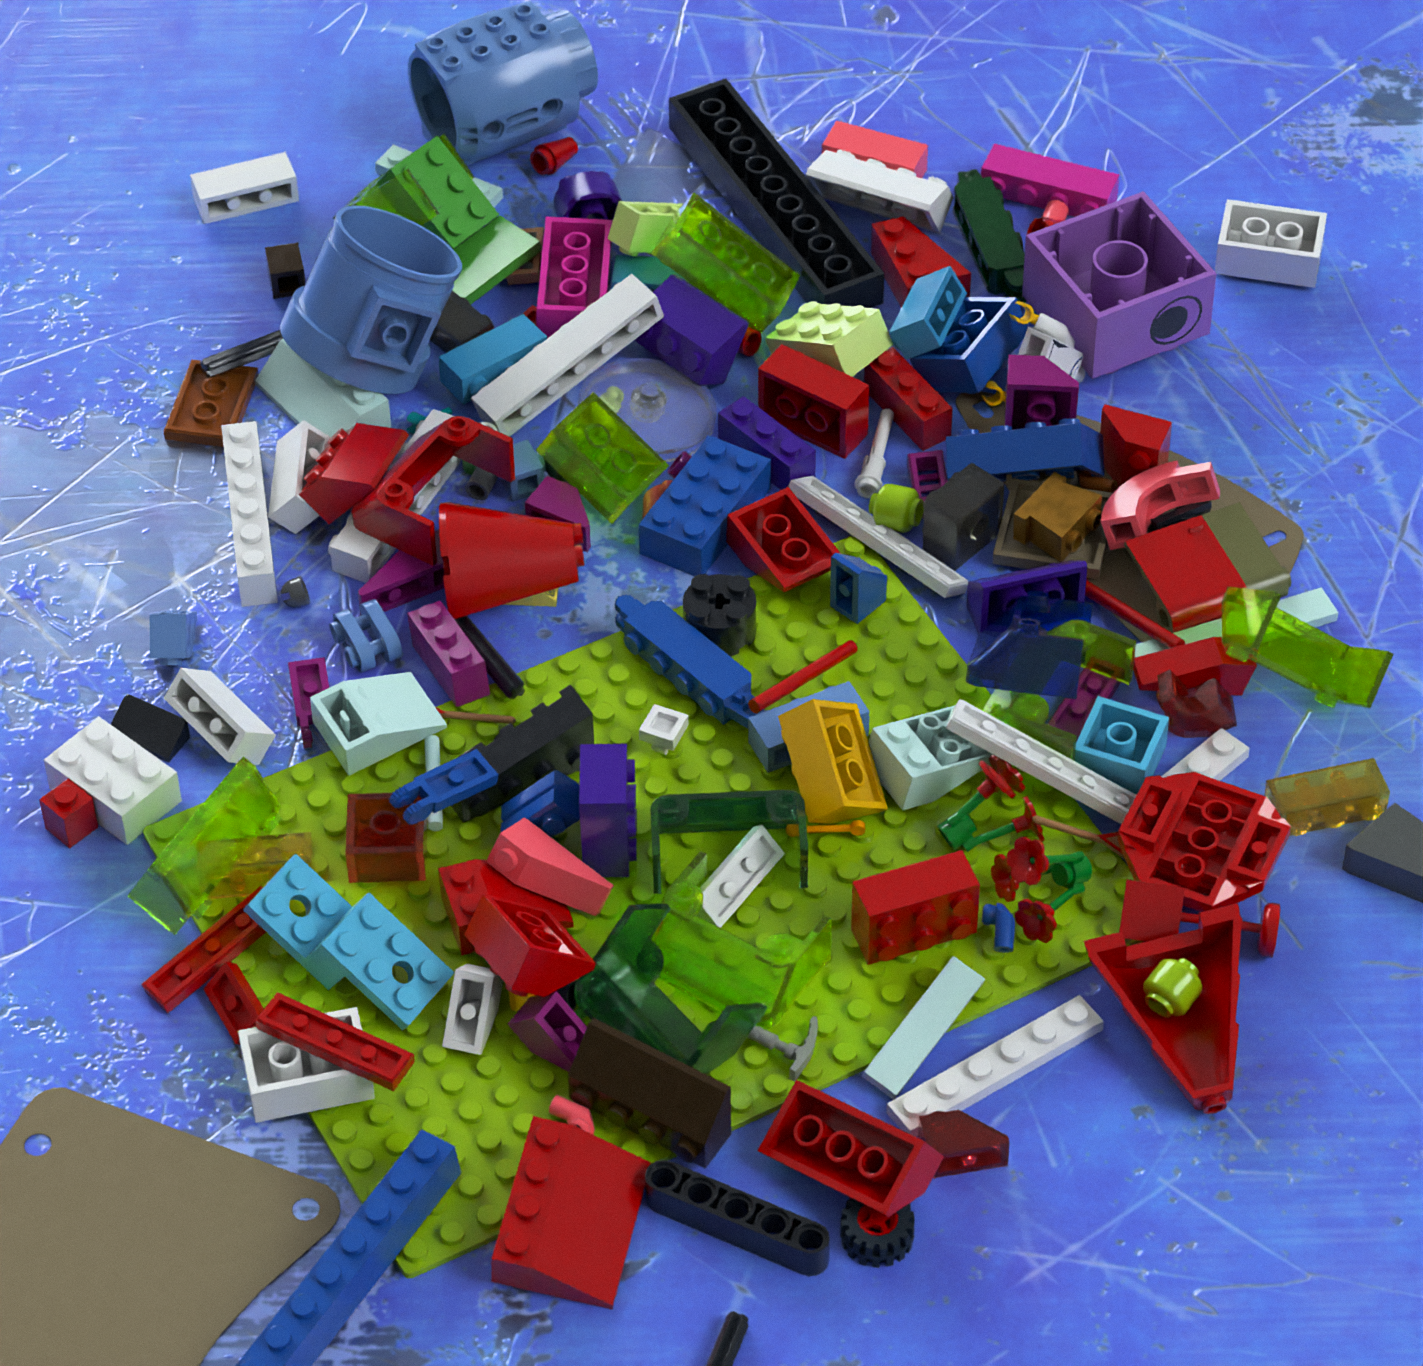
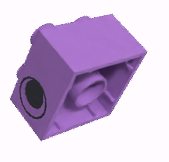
M1143 191L1027 234L1022 296L1038 315L1043 313L1067 326L1075 341L1074 349L1083 353L1081 366L1094 379L1104 374L1114 373L1122 367L1158 353L1171 351L1179 345L1210 334L1217 273Z

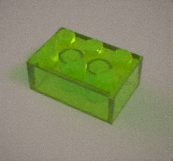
M594 392L566 416L536 449L572 486L578 488L579 493L611 524L641 497L669 467Z

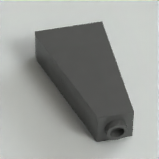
M1392 804L1346 844L1342 869L1351 875L1423 903V822L1398 804Z

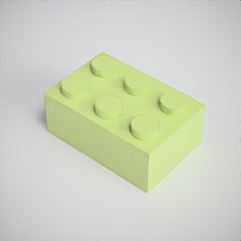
M815 301L802 305L798 309L799 312L790 319L778 323L775 327L776 330L765 337L771 354L783 344L851 377L893 345L879 309L864 308L861 305L854 307L841 306L838 303L831 305L818 304Z

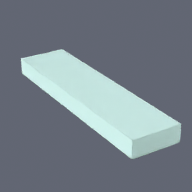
M953 956L865 1069L862 1077L894 1100L982 986L985 978Z

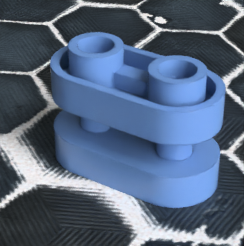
M376 599L360 604L361 616L354 618L349 609L333 614V622L329 624L330 632L337 644L342 642L346 660L351 668L357 667L361 673L375 668L376 661L374 656L382 654L386 662L403 656L398 635ZM367 629L373 641L369 642L362 630Z

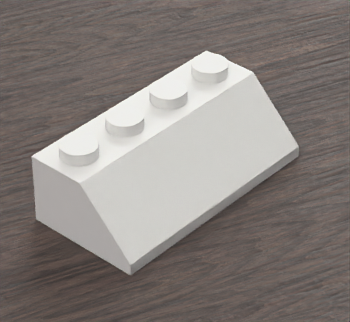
M825 150L806 171L805 175L826 200L890 219L904 216L914 226L940 233L953 200V195L947 183L939 178L928 177V180L919 178L908 169L898 168L896 171L886 168V165L878 160L868 159L867 162L855 159L856 157L853 154L844 150H837L836 153Z

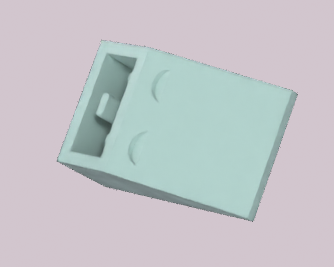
M411 672L342 681L310 697L313 723L348 776L425 739L429 735L447 728L446 722Z
M955 705L872 728L868 743L880 783L902 810L934 802L982 770L979 765L981 760L985 761L987 765H991L988 760L992 755L990 752L946 729Z

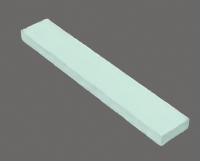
M1321 587L1177 631L1173 634L1183 639L1185 644L1211 637L1246 638L1249 641L1250 647H1254L1335 622L1339 612ZM1151 639L1126 647L1125 656L1131 664L1135 657L1169 648L1157 640Z

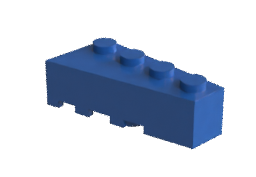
M1061 419L1058 421V425L1046 426L1044 422H1030L1025 424V429L1012 430V426L991 427V432L979 433L977 429H963L958 431V436L946 437L947 479L958 484L1007 481V475L1012 474V479L1038 480L1040 473L1051 476L1053 472L1066 478H1074V471H1087L1091 473L1092 477L1105 476L1103 434L1080 423L1079 419Z

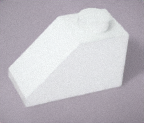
M465 964L455 969L442 1047L478 1055L482 1054L499 1010L503 987L502 978L493 973L490 968Z

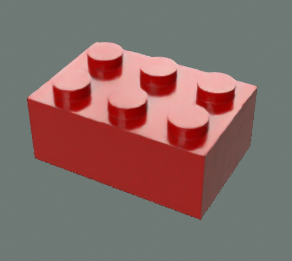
M783 344L758 368V407L799 438L846 459L868 435L869 384Z
M963 850L852 881L851 931L868 965L880 961H890L903 954L917 950H927L934 945L951 940H961L977 933L980 883Z

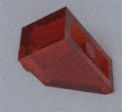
M960 1110L935 1111L928 1115L919 1116L918 1138L928 1143L944 1156L933 1178L1008 1166L1010 1142L1008 1136Z

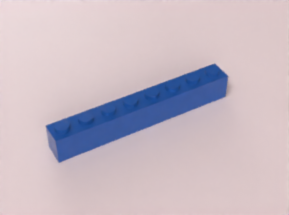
M421 1129L235 1366H312L461 1174L455 1146Z

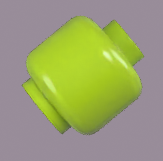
M892 483L885 484L878 493L872 494L869 502V513L873 514L876 525H883L896 532L906 533L914 526L917 527L920 524L924 513V501L919 498V494L914 488Z
M1168 958L1159 962L1145 980L1143 991L1146 995L1145 1002L1148 1007L1164 1018H1170L1171 1016L1179 1017L1186 1014L1200 996L1203 988L1201 980L1197 976L1199 974L1197 967L1183 958L1179 959V961Z

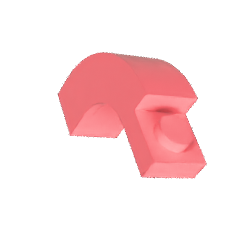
M1178 460L1141 472L1122 484L1109 497L1101 515L1100 522L1110 550L1125 548L1124 542L1126 540L1147 534L1151 519L1158 517L1168 510L1179 506L1219 499L1220 488L1212 463L1207 462L1179 467Z

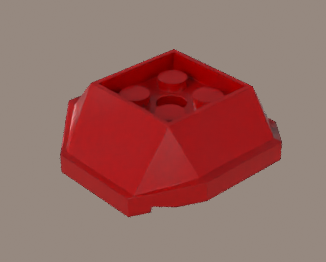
M1191 772L1174 774L1164 778L1160 775L1146 777L1118 830L1117 841L1135 881L1185 888L1183 906L1204 912L1239 903L1262 892L1290 836L1291 826L1285 818H1281L1275 806L1266 796Z

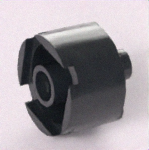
M699 574L691 580V585L684 593L683 619L730 657L738 654L739 649L747 643L749 647L755 639V593L750 587L749 580L744 576L724 574L708 576L706 574Z

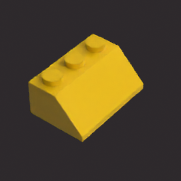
M812 699L778 716L782 728L781 736L787 746L792 763V774L797 780L802 797V808L809 823L833 824L880 813L888 809L857 704Z

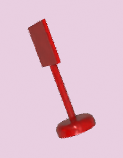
M1127 879L1119 932H1122L1126 939L1147 942L1178 934L1180 922L1199 924V914L1182 912L1185 892L1183 887ZM1268 903L1263 907L1260 924L1242 921L1241 931L1258 933L1257 950L1263 957L1272 958L1274 955L1280 918V904Z

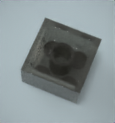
M971 462L962 471L954 473L949 481L937 491H932L926 497L923 504V550L956 571L998 536L1002 521L1004 483Z

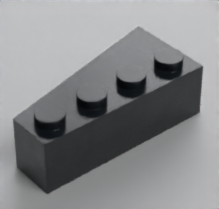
M571 685L559 691L561 698L549 706L542 702L530 711L533 716L515 728L510 723L500 729L493 742L487 746L480 742L462 754L464 755L477 749L499 774L496 785L451 805L463 823L473 818L481 817L489 811L500 807L554 770H558L566 776L580 771V744H594L593 713Z

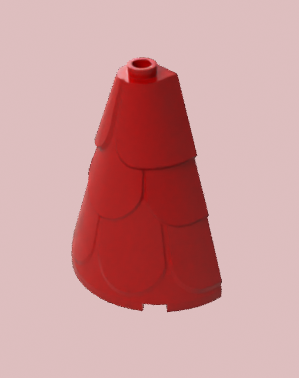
M1238 904L1200 912L1199 926L1196 930L1126 946L1122 932L1084 941L1089 961L1122 1004L1124 1013L1150 1044L1152 1055L1193 1108L1203 1110L1205 1114H1214L1224 1110L1227 1107L1226 1103L1233 1096L1239 1034L1236 1013L1240 983L1238 966L1242 917L1240 916ZM1168 958L1177 961L1181 958L1193 963L1199 971L1197 976L1203 986L1202 992L1186 1014L1179 1017L1171 1016L1170 1018H1164L1152 1011L1146 1004V995L1143 991L1144 982L1162 960Z

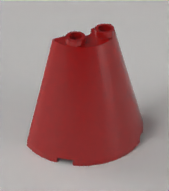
M452 502L440 503L439 539L444 569L443 580L448 612L454 619L579 582L578 567L585 566L583 547L579 545L584 544L581 523L574 524Z

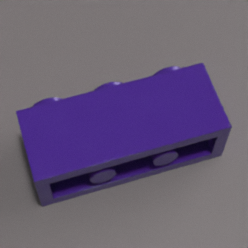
M742 396L718 412V439L771 459V483L780 490L785 489L789 486L791 480L797 478L815 477L816 450L746 397Z

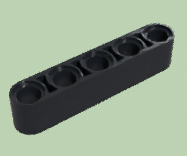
M656 1161L646 1169V1203L654 1212L802 1275L816 1276L823 1273L828 1267L830 1238L829 1232L821 1224L671 1161ZM806 1248H815V1250H807Z

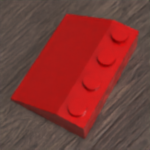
M533 1116L491 1258V1282L613 1309L645 1190V1172L651 1165V1162L574 1125Z

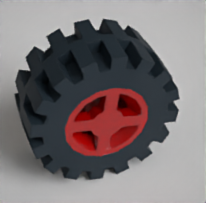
M849 1198L846 1202V1208H843L841 1213L840 1236L844 1250L848 1249V1256L852 1259L858 1256L859 1264L864 1266L867 1262H872V1267L879 1268L880 1263L885 1262L886 1267L893 1265L894 1258L900 1262L905 1258V1252L909 1253L912 1248L915 1227L914 1212L911 1211V1205L907 1204L888 1217ZM871 1228H875V1230H880L881 1232L871 1231Z

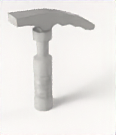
M738 1015L732 1020L730 1029L770 1050L775 1048L783 1052L786 1058L795 1060L789 1069V1079L795 1082L812 1057L817 1040L818 1022L817 1017L813 1016L811 1018L808 1036L804 1040L803 1046H798L792 1042L787 1044L779 1040L778 1035L766 1029L764 1030Z

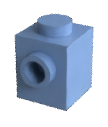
M529 440L513 444L515 479L512 483L499 477L512 502L530 497L544 480L546 467L543 456L539 451H534Z

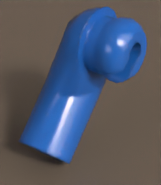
M997 903V905L985 904L982 912V923L984 925H995L994 950L1002 953L1013 952L1015 936L1014 916L1001 903Z

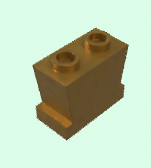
M1053 472L1014 513L1013 539L1023 544L1031 541L1056 560L1062 562L1071 552L1078 550L1083 539L1091 530L1095 531L1100 526L1102 495L1067 484L1066 477Z

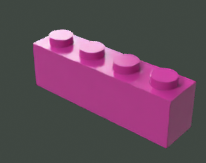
M995 143L981 167V177H991L995 188L1001 190L1003 199L1043 209L1046 208L1048 202L1059 200L1067 205L1069 209L1068 215L1074 217L1116 202L1118 199L1119 174Z

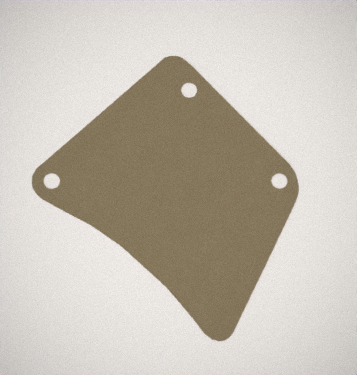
M52 1088L41 1092L27 1105L0 1145V1366H199L219 1336L251 1301L332 1229L340 1214V1202L336 1193L330 1187L320 1182L68 1088ZM34 1134L48 1136L51 1140L50 1149L45 1154L39 1156L28 1154L24 1144L30 1136ZM311 1198L317 1201L320 1207L318 1215L306 1221L297 1219L293 1215L292 1208L298 1200Z

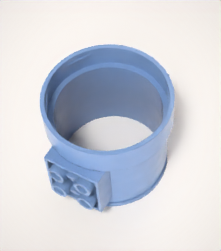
M354 205L343 207L335 216L334 225L327 234L305 286L298 288L291 298L280 323L281 335L288 346L303 360L339 381L378 393L400 394L408 392L416 386L430 356L431 349L428 342L454 288V281L460 275L462 262L457 253L444 240L407 218L368 206Z

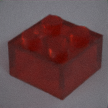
M393 793L348 794L345 855L349 883L426 881L427 818L413 825H409L403 819L406 808L422 800L420 796L411 804L398 809L389 802L390 795Z

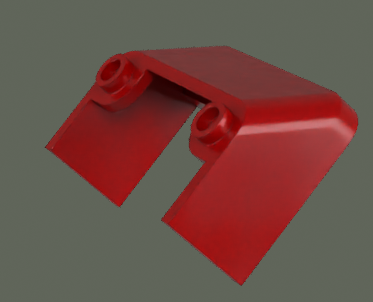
M455 416L445 420L420 436L385 472L376 488L352 507L354 527L377 540L434 566L437 563L434 522L408 510L414 502V496L453 456L512 483L515 479L513 438L464 416Z

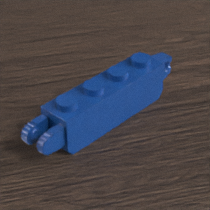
M627 594L618 596L615 601V611L618 613L615 617V623L618 629L620 628L625 635L624 643L628 650L634 655L638 654L648 662L654 672L670 680L681 694L688 695L698 703L707 715L715 717L723 725L732 719L748 729V717L758 714L753 713L748 705L749 700L754 698L751 694V673L662 601H650L644 605L639 600L634 599V596L631 597V595Z

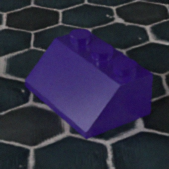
M672 274L653 291L657 296L664 317L634 341L699 385L724 384L749 322L680 276Z
M1069 560L1051 563L1041 567L968 582L966 607L979 637L1003 633L1007 628L1011 627L1017 630L1082 616L1084 613L1088 567L1086 561Z

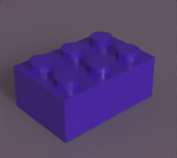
M580 744L579 810L582 861L602 877H629V861H637V838H630L636 837L637 809H635L636 784H628L635 782V759H627V744Z

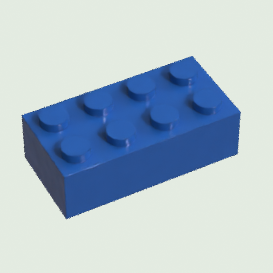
M709 435L638 524L639 554L692 576L706 574L728 545L726 542L727 514L763 499L770 491L771 459Z

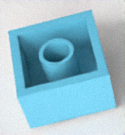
M1098 696L1073 748L1072 760L1137 795L1145 778L1154 775L1166 748L1169 717Z

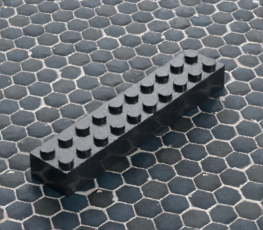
M726 78L668 98L669 129L806 303L815 301L818 304L831 305L838 303L841 306L854 307L861 305L864 308H872L883 304L884 272Z

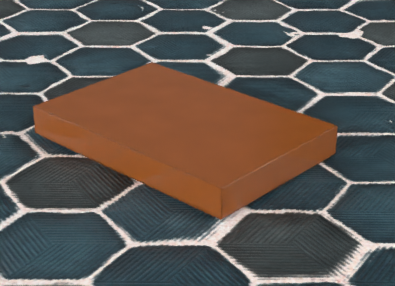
M191 359L164 428L165 440L224 447L221 425L242 423L256 385L255 380L259 375L258 368L241 366L212 378H207L201 371V360Z

